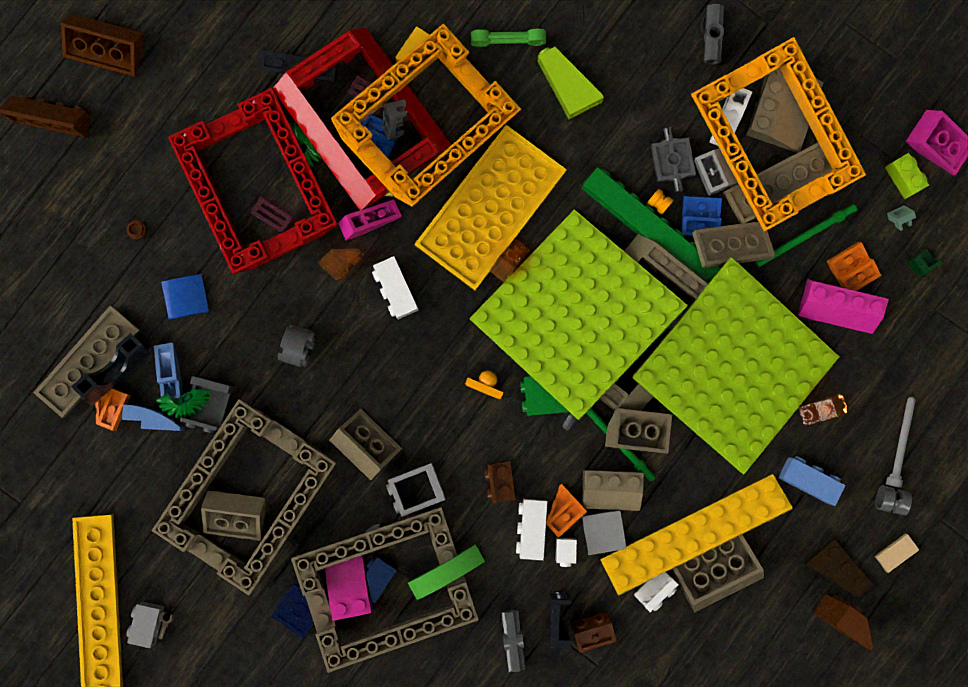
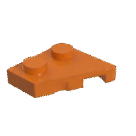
M114 388L108 391L95 403L97 409L96 424L109 430L117 431L122 418L123 404H128L131 395Z
M563 484L558 488V493L546 520V525L558 538L587 513L586 509Z

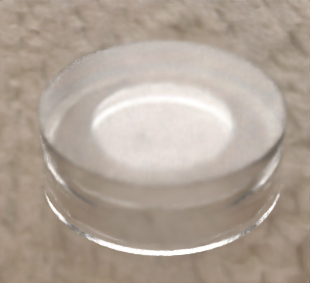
M570 413L562 428L569 431L577 418Z

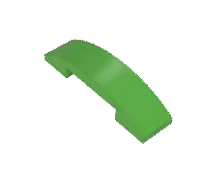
M475 544L431 571L411 580L408 584L416 599L419 600L484 563L485 560Z

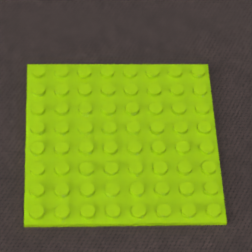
M573 210L470 317V320L575 418L580 420L688 305L576 210Z
M730 257L632 378L738 471L745 474L840 356Z

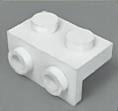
M665 572L647 581L634 596L649 612L652 610L656 611L662 606V600L665 597H671L676 592L678 584Z

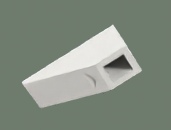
M744 88L728 96L722 109L734 133L752 94V91ZM712 135L709 143L718 146Z

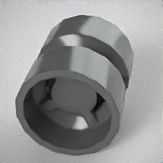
M881 485L876 494L875 505L877 510L886 512L892 510L895 514L905 516L908 514L912 504L911 492L902 489L895 491L893 487Z

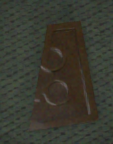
M835 539L829 541L804 563L857 597L861 596L873 585Z

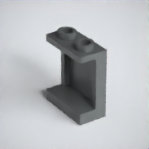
M192 376L190 384H193L191 390H211V393L208 394L210 399H208L209 402H206V406L200 405L202 410L194 408L197 412L196 415L192 414L190 417L187 413V418L185 416L181 417L180 421L185 422L186 427L196 429L197 426L204 428V432L214 434L224 422L233 386Z

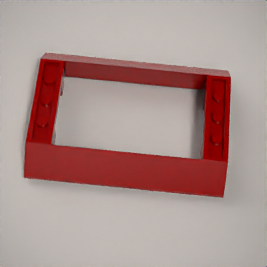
M366 28L349 30L288 70L272 88L278 99L359 210L366 209L390 191L374 174L364 180L301 91H306L315 85V78L342 60L347 64L360 52L378 78L389 70L393 64ZM406 85L393 98L395 101L405 99L406 106L404 111H408L406 116L424 140L393 160L392 163L395 167L401 165L408 172L407 175H410L418 168L424 169L451 146V143L410 87Z
M272 88L238 103V110L208 124L200 121L168 137L232 274L255 269L322 237L337 225ZM266 119L313 217L304 218L294 223L295 227L264 242L258 240L245 249L199 151Z

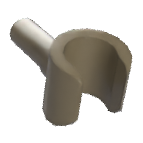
M166 612L161 614L160 619L163 623L158 636L159 639H163L168 623L174 620L173 614H171L168 621L165 620Z

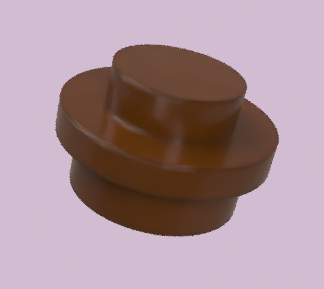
M131 221L127 226V234L133 239H141L146 234V226L141 221Z

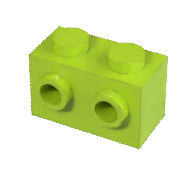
M909 153L885 167L904 199L929 186L926 175L919 170L916 159Z

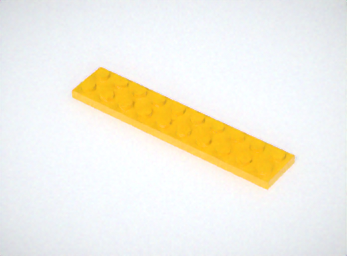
M772 474L627 546L623 550H619L601 559V562L619 596L792 510V506Z
M114 514L74 517L72 520L81 687H123Z

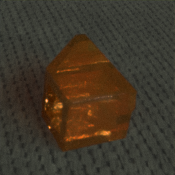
M515 239L501 253L489 271L505 282L530 252V249Z
M331 249L318 264L336 281L338 279L342 280L349 273L348 269L352 265L356 266L362 260L361 256L363 253L359 249Z
M842 393L798 407L804 426L839 417L848 412Z

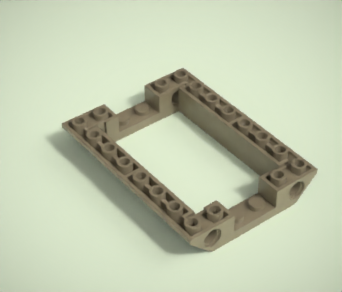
M640 234L624 250L638 264L642 259L655 273L659 271L687 293L686 297L692 302L696 300L708 285L660 245ZM614 383L601 397V400L614 411L616 408L642 411L653 396L640 384L628 395Z
M238 399L161 515L152 532L182 552H191L218 570L217 575L247 595H250L332 471L336 462L268 415ZM249 427L252 432L274 443L292 455L293 459L302 465L309 466L310 469H308L246 564L185 524V522Z
M441 507L291 558L302 594L306 597L317 631L315 635L328 673L478 621L464 575L447 584L453 605L342 643L336 622L332 620L330 604L321 579L320 569L428 532L430 533L440 565L457 556Z

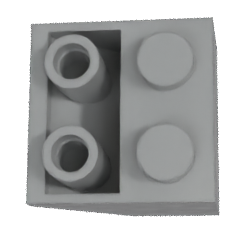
M720 148L695 158V166L708 196L738 184Z

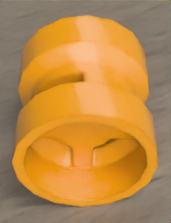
M658 189L647 204L651 207H656L657 212L662 215L674 200L670 197H665L663 191Z

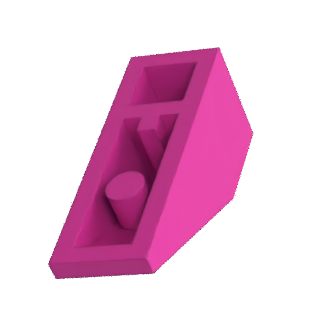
M390 200L345 215L338 224L345 240H349L399 219L402 215L395 200Z

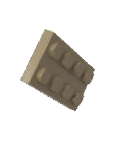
M759 222L698 229L692 233L702 268L722 266L730 257L737 263L772 259L775 256L768 231H763Z

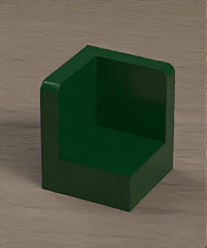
M927 249L907 261L917 277L926 275L943 263L941 259L935 261Z

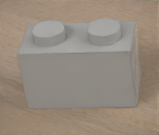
M143 601L134 606L131 613L133 618L132 625L127 630V637H129L127 643L146 648L156 645L161 625L160 616L164 612L165 606Z

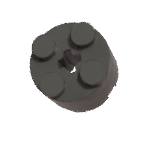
M289 324L280 344L283 352L282 354L278 353V360L298 367H306L310 357L308 356L309 349L313 350L316 342L313 330Z

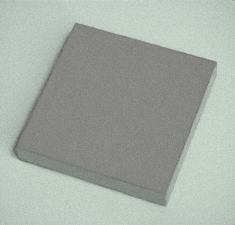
M620 510L582 516L588 555L626 548Z

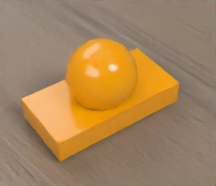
M488 370L482 372L479 375V382L467 378L466 386L501 399L503 392L494 389L497 384V376L494 372Z

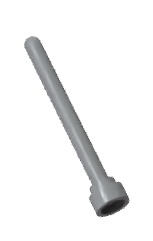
M914 397L907 399L893 472L887 477L886 485L902 488L903 480H901L902 476L900 474L915 405Z

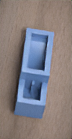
M174 343L154 346L157 383L160 384L161 396L170 394L174 398L184 395Z
M123 404L122 420L141 421V429L185 430L182 424L162 412L143 406Z

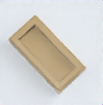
M904 534L875 555V558L883 569L889 573L918 552L919 549L909 535Z

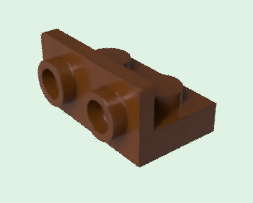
M511 462L487 464L488 468L484 469L485 479L490 480V488H487L488 500L492 499L493 504L515 500Z
M607 612L571 623L579 653L617 642L612 622Z

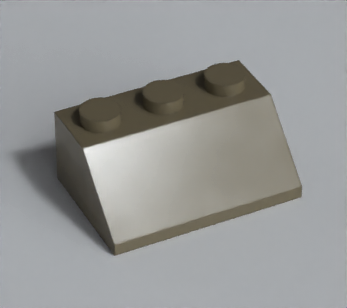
M616 408L607 426L605 446L668 454L672 415Z
M362 409L338 428L329 440L370 480L402 449Z
M583 470L582 506L585 509L640 511L644 473Z
M207 490L201 507L203 531L205 534L261 541L266 512L265 498Z

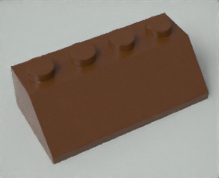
M73 13L61 22L63 57L135 77L144 50V33Z
M19 95V97L10 96L0 107V114L14 123L87 138L92 117L82 107L74 106V109L68 108L63 103L49 104L47 100L38 98L35 101L25 95Z
M826 594L813 614L846 637L868 650H872L873 644L868 619L861 614L863 610L836 595L831 597Z

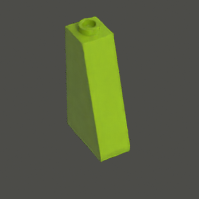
M556 47L551 49L545 48L539 53L537 61L569 120L602 103L603 95Z

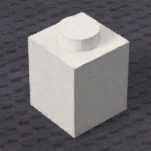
M556 537L555 561L560 563V566L571 567V563L576 564V538Z

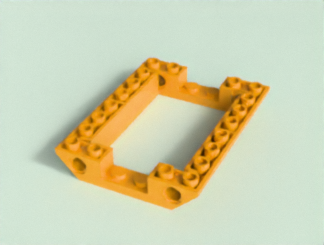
M444 24L331 117L341 139L397 199L412 207L521 110L496 81L490 85L466 59L469 51ZM439 58L488 113L412 180L407 175L408 172L401 165L395 167L371 141L373 134L365 126L363 127L361 123Z
M794 37L691 94L763 231H767L799 213V210L826 195L837 192L866 175ZM779 68L832 170L772 203L718 102Z

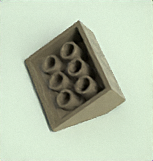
M778 68L765 76L746 135L799 153L809 124ZM816 78L820 88H822L823 82Z
M743 535L672 569L694 613L764 578V570Z

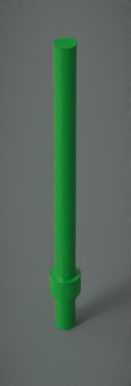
M852 204L842 211L838 210L832 214V217L775 249V256L772 259L755 261L756 265L761 267L831 225L839 224L845 220V217L856 212L857 207Z
M590 408L587 411V415L606 434L608 425ZM619 448L634 464L633 467L638 472L644 473V476L650 482L656 478L646 467L647 464L643 459H639L631 449Z

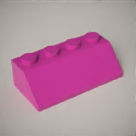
M807 279L797 316L873 334L884 317L889 299Z

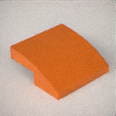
M862 242L853 244L827 260L834 276L844 288L857 291L881 276L874 259L869 258Z

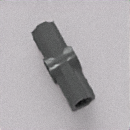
M720 4L708 5L706 10L704 63L712 65L721 63L722 36L724 35V6ZM710 32H716L718 37L711 36Z
M518 609L501 611L504 628L503 641L504 649L507 653L509 672L525 670L522 630L520 631Z

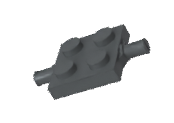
M668 127V129H663L666 140L651 144L657 182L674 181L675 192L683 191L681 180L685 177L695 176L696 172L689 137L683 139L673 138L671 127Z

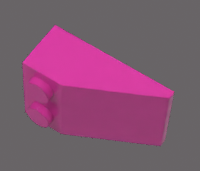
M926 110L906 140L917 153L952 175L957 174L968 157V136L943 111Z
M363 555L325 568L328 598L333 621L372 613L373 603L371 601Z

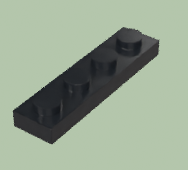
M262 50L260 69L286 73L308 57ZM337 64L316 79L335 81Z

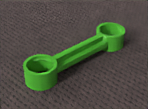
M531 29L527 32H489L487 30H474L471 32V45L475 47H485L490 44L528 43L531 46L546 44V30Z

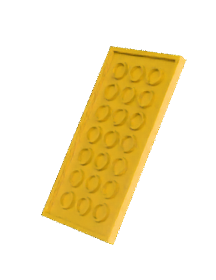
M505 125L414 245L475 291L567 169L508 125Z

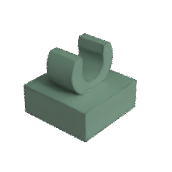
M906 206L887 213L888 219L895 223V227L899 230H903L902 224L904 223L912 226L911 220L916 218L915 211Z

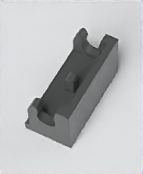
M405 99L384 104L382 128L388 141L404 135V130L396 132V127L403 126V117L408 113V111H404L406 106Z

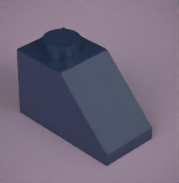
M379 555L376 559L372 557L366 566L369 569L366 576L373 603L377 601L398 569Z

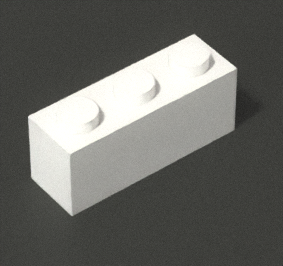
M393 256L373 265L375 271L372 274L376 282H381L383 288L380 291L384 300L388 298L390 306L387 307L391 316L401 319L418 311V307L395 257Z
M523 498V503H519V514L522 515V522H518L517 534H521V539L516 544V553L519 554L520 559L543 560L547 500Z

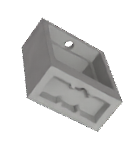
M433 463L388 480L389 484L386 485L390 496L393 495L396 502L393 503L397 514L400 513L401 517L446 499ZM426 471L436 498L405 509L395 482Z

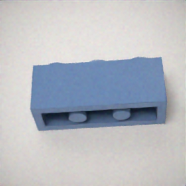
M796 456L795 459L788 457L778 478L829 505L836 506L846 486L840 483L841 479L832 474L830 476L823 474L824 470L815 465L812 467L806 465L807 461Z

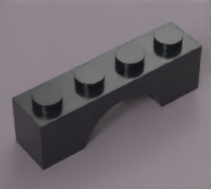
M130 333L116 345V352L105 367L94 373H85L71 387L92 407L143 361L150 352Z

